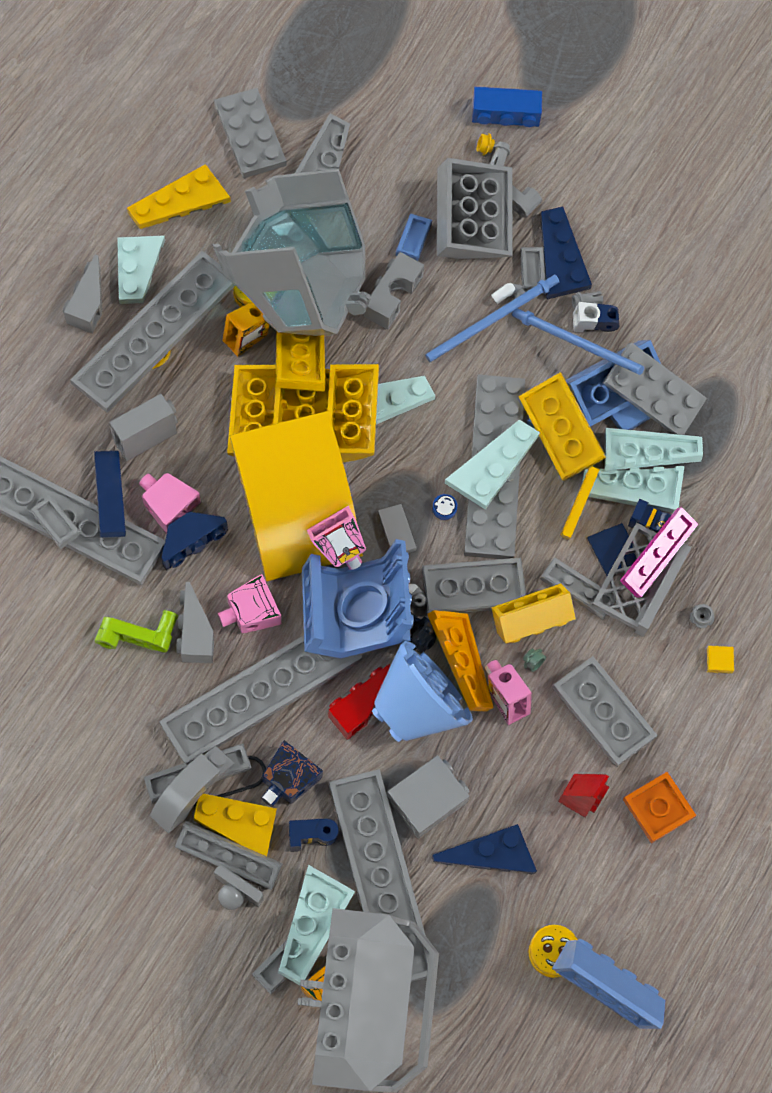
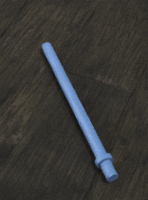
M554 274L545 281L540 280L537 282V286L425 354L427 360L432 362L538 295L548 293L551 287L559 283L558 277Z
M517 308L512 312V316L521 320L522 324L526 326L532 325L638 375H641L644 371V366L535 317L534 313L530 311L525 312Z

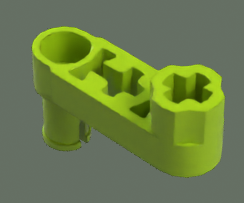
M164 610L158 628L154 631L115 618L104 617L94 642L107 649H116L119 640L166 653L173 638L171 633L178 615Z

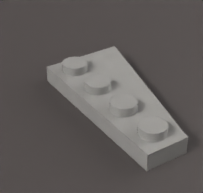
M330 113L294 174L339 169L350 123Z

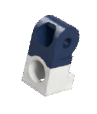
M578 302L573 312L574 332H584V330L612 332L618 330L620 327L618 307Z

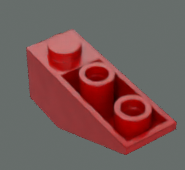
M390 664L384 668L380 666L370 674V679L364 683L358 682L350 689V694L344 698L338 697L329 705L328 717L346 740L368 725L373 714L372 710L375 708L374 701L389 671Z
M574 774L558 802L586 818L589 811L595 813L608 791L609 786L605 783L609 776L606 774Z

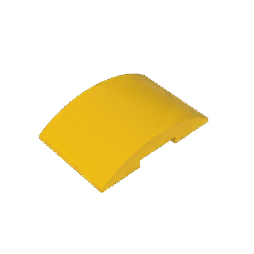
M330 364V369H325V391L276 388V365H234L229 435L328 411L343 463L373 456L375 454L379 364ZM228 436L227 454L234 456L230 436Z
M328 411L229 435L241 483L244 488L266 581L301 573L302 567L310 554L320 556L321 566L332 565L313 544L307 529L349 506L355 519L356 515L342 457Z

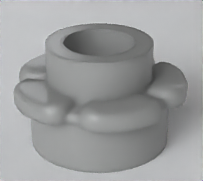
M705 604L696 605L692 608L690 620L696 624V627L706 628L707 625L710 626L714 622L713 610Z

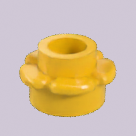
M490 133L488 135L481 134L477 143L476 150L483 153V156L488 152L491 153L495 144V140L492 139Z

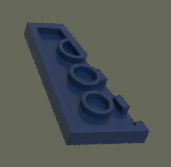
M564 207L541 211L540 220L544 247L545 276L548 279L555 274L559 279V283L551 287L549 292L546 293L547 300L591 289L592 283Z

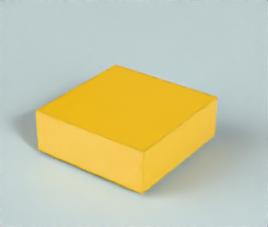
M708 646L707 672L732 674L734 672V647Z

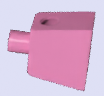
M169 473L164 474L158 481L150 474H146L139 483L146 490L142 496L144 506L166 533L169 524L186 513L191 512L201 503L198 491Z

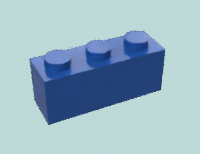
M474 87L472 123L539 127L542 115V91Z

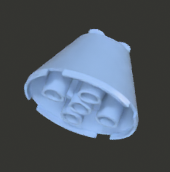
M404 641L400 645L374 701L375 708L372 710L375 717L379 721L387 723L391 728L389 730L390 734L398 742L402 739L409 741L468 725L472 722L473 718L469 708L463 709L459 701L463 698L436 663L424 652L419 655L413 649L416 646L409 641Z

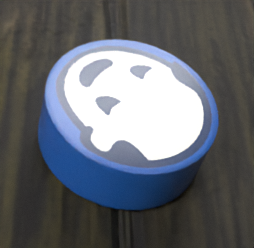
M448 494L437 496L432 507L434 515L441 520L453 518L457 512L456 499Z

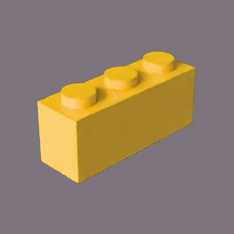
M561 583L491 607L497 634L505 643L518 642L523 637L541 634L546 629L563 626L569 621L576 619L571 594Z

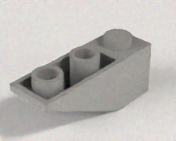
M96 254L91 262H87L84 268V276L81 281L76 282L71 300H67L63 307L67 324L92 334L103 315L101 267L99 257Z
M186 582L185 591L181 590L180 606H184V614H179L178 629L182 630V638H177V654H181L182 662L213 663V629L190 582Z

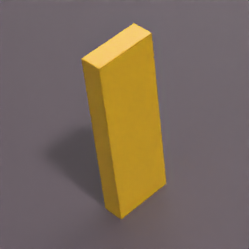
M593 466L588 469L561 532V537L568 540L572 537L600 469Z

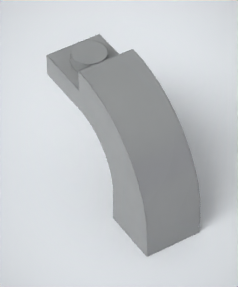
M216 746L205 755L201 753L167 787L156 802L150 816L167 833L171 832L186 820L191 808L200 796L232 769L234 762Z

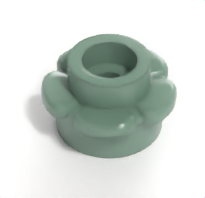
M532 648L523 657L525 669L529 668L534 672L544 663L546 656L542 654V649L534 650Z

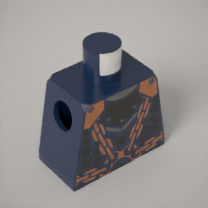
M284 740L263 774V782L269 788L261 796V799L270 807H274L281 797L292 804L321 780L323 770Z

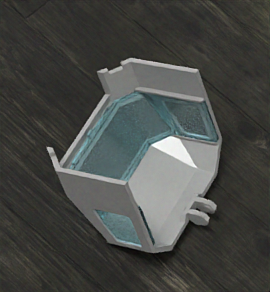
M339 169L273 176L265 180L267 185L257 190L255 187H252L245 191L254 217L232 253L226 250L223 251L219 244H212L225 276L263 313L264 320L277 332L311 336H332L338 333L348 312L354 316L364 314L366 306H368L371 299L368 293L359 292L365 280V244Z

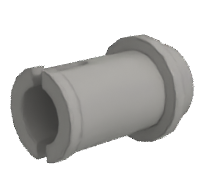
M500 141L494 145V153L490 164L504 166L506 157L511 152L510 146L507 143Z
M601 291L585 294L577 292L576 295L572 296V306L575 309L578 302L603 304V295H601Z

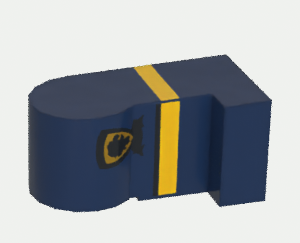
M639 498L628 527L634 528L636 523H639L658 533L671 514L661 512L649 506V502Z
M331 819L289 821L290 852L301 851V844L319 843L322 846L332 845L338 836V825Z

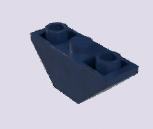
M188 512L169 524L162 554L165 570L180 566L185 561V558L192 553L198 554L212 540L217 541L226 534V531H228L225 517Z

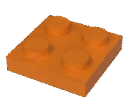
M665 772L623 798L626 806L651 844L696 817L695 812L668 772Z

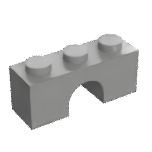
M401 252L396 259L392 258L389 261L385 275L377 279L374 286L375 290L372 294H369L371 297L370 303L366 306L364 313L365 318L386 329H389L400 312L401 300L392 296L391 292L401 289L412 294L423 278L424 264Z

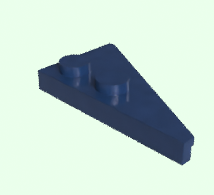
M518 824L432 855L433 862H439L444 865L457 864L487 870L499 869L505 872H526L531 875L537 872Z

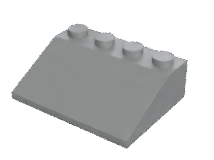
M447 158L437 168V256L456 259L512 256V167Z

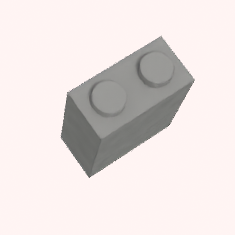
M162 394L109 422L114 443L126 462L177 434L176 424L178 420L174 415L176 409L170 400L166 401Z
M438 755L387 792L389 802L418 839L468 803L470 797L468 795L470 791L466 784L454 777L452 766L446 759L441 760Z

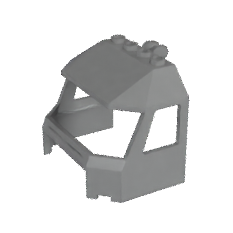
M332 909L324 982L300 980V986L303 988L323 989L322 1001L307 997L298 998V1005L321 1008L312 1085L397 1093L428 1067L439 952L415 922L387 914ZM406 932L413 933L429 953L418 1065L399 1081L384 1079L402 1065L414 946L403 933Z

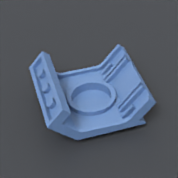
M396 539L382 558L364 562L354 570H350L348 567L331 568L321 566L320 556L310 554L302 567L305 652L345 658L400 644L404 641H411L410 629L412 628L414 618L410 610L412 595L409 593L410 573L407 570L409 554L406 552L405 541Z

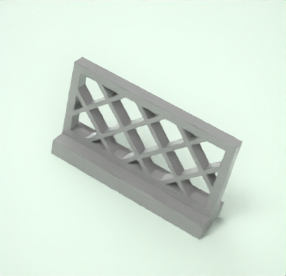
M636 523L591 606L636 629L634 633L644 637L691 547L686 544L680 547L655 579L653 588L652 586L648 588V597L638 599L631 593L633 601L621 603L618 591L626 590L627 588L624 585L615 587L612 577L620 573L625 575L631 567L626 566L623 558L624 555L635 552L636 558L640 556L639 551L644 550L648 546V544L637 546L634 538L637 532L647 536L649 543L657 534ZM613 593L617 605L608 607L599 601L603 595ZM635 605L638 612L636 620L627 617L623 608Z

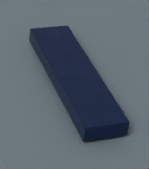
M94 451L100 538L125 537L126 528L119 451Z

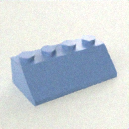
M641 340L633 343L661 364L651 340ZM624 349L618 351L616 354L621 355ZM606 359L566 379L590 426L631 405V403L603 384L615 365Z
M582 939L567 941L552 970L638 1028H662L665 999L658 995L659 991L649 984L642 985L636 980L637 976L626 969L620 970L614 966L615 961L607 955H598L592 951L593 946Z

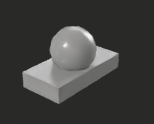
M219 865L214 871L215 878L225 884L218 894V900L224 908L235 910L243 904L245 899L257 907L261 905L264 896L260 890L223 865Z

